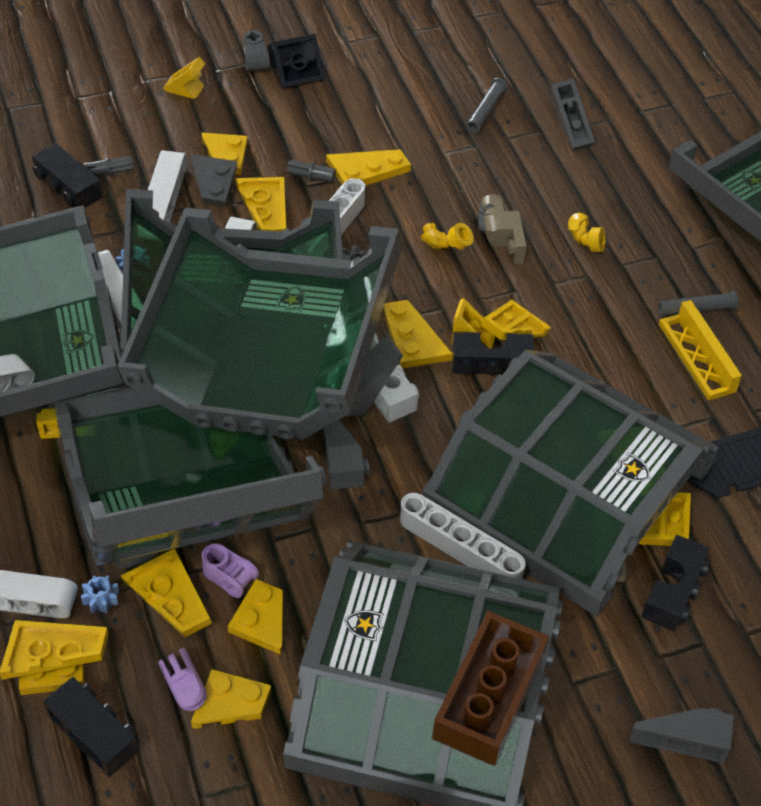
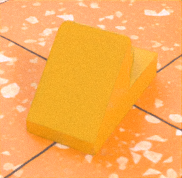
M200 57L196 58L174 73L163 89L166 92L191 99L197 98L204 88V84L199 80V77L202 75L200 70L205 65V62Z

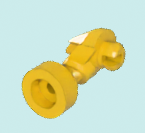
M580 212L573 214L568 220V229L577 243H582L591 252H603L606 245L604 228L592 227L588 232V216Z
M428 223L423 227L425 233L420 236L427 245L440 250L442 248L450 249V246L463 250L474 241L471 229L464 223L454 225L449 229L448 235L437 230L434 223Z

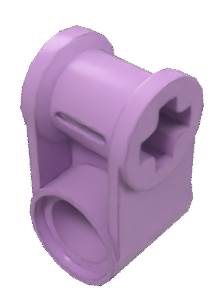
M213 543L205 547L202 552L204 576L233 597L240 598L244 593L243 589L251 580H256L259 576V571L250 561L241 558L224 545ZM213 561H219V562H221V563L212 564L211 562H213Z

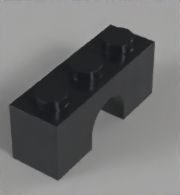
M453 332L452 373L503 375L513 358H518L525 350L534 351L533 334L507 333L505 345L502 348L489 349L481 343L480 333ZM527 370L524 375L532 376V371Z
M676 534L661 572L673 577L678 583L668 584L656 579L645 603L641 618L675 632L679 621L682 623L686 622L692 608L687 605L689 598L696 599L701 587V583H698L697 579L699 576L705 578L711 561L706 559L709 547Z

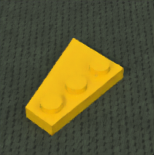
M408 300L384 304L382 311L391 340L403 354L399 362L402 369L452 361V352Z

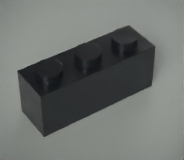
M57 143L32 156L35 176L39 180L46 182L53 192L60 194L68 205H73L74 207L83 205L85 209L103 198L100 179Z
M71 677L43 700L47 716L108 778L139 753L136 742L138 735L134 729L127 723L122 725L116 719L117 715L112 707L106 702L101 704L96 699L93 689L86 682L81 685L74 677Z

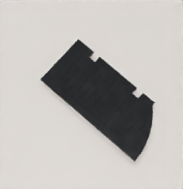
M761 427L711 441L712 444L720 448L715 463L702 480L693 475L687 480L703 492L714 496L715 499L731 495L729 487L735 486L737 492L761 486ZM682 450L672 452L667 460L670 465Z

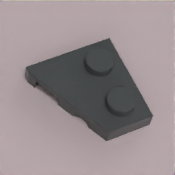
M191 155L202 202L227 207L238 167L237 161Z

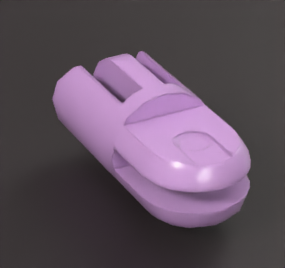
M183 647L179 649V652L187 666L186 669L182 668L174 653L168 655V659L175 671L173 676L163 659L158 661V664L178 705L183 710L192 712L204 705L207 695L200 676L187 650Z

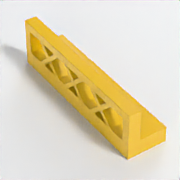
M691 300L681 303L678 315L660 319L659 326L708 401L736 393L742 375ZM680 323L684 331L683 333L674 331L670 326ZM683 341L693 344L696 351L693 352L685 349L682 346ZM695 360L707 364L709 367L708 371L697 368L694 364ZM707 380L719 383L722 388L711 390Z

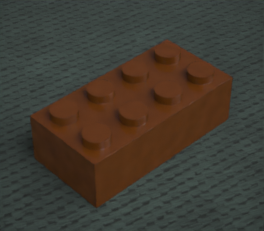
M487 611L434 719L432 739L495 767L545 657L550 636Z

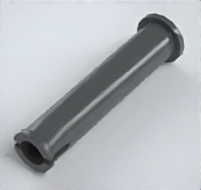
M494 78L491 81L490 89L466 124L470 132H479L501 95L508 90V84L502 78Z
M730 290L729 293L660 300L658 302V312L661 317L679 314L681 303L688 300L693 302L699 312L726 308L737 310L738 296L735 290Z

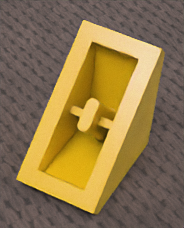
M464 298L460 300L454 317L452 342L453 332L480 333L481 343L485 347L492 349L495 336L491 335L489 331L481 326L484 318Z

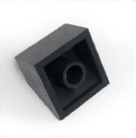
M316 34L276 41L267 46L271 66L281 88L325 79Z

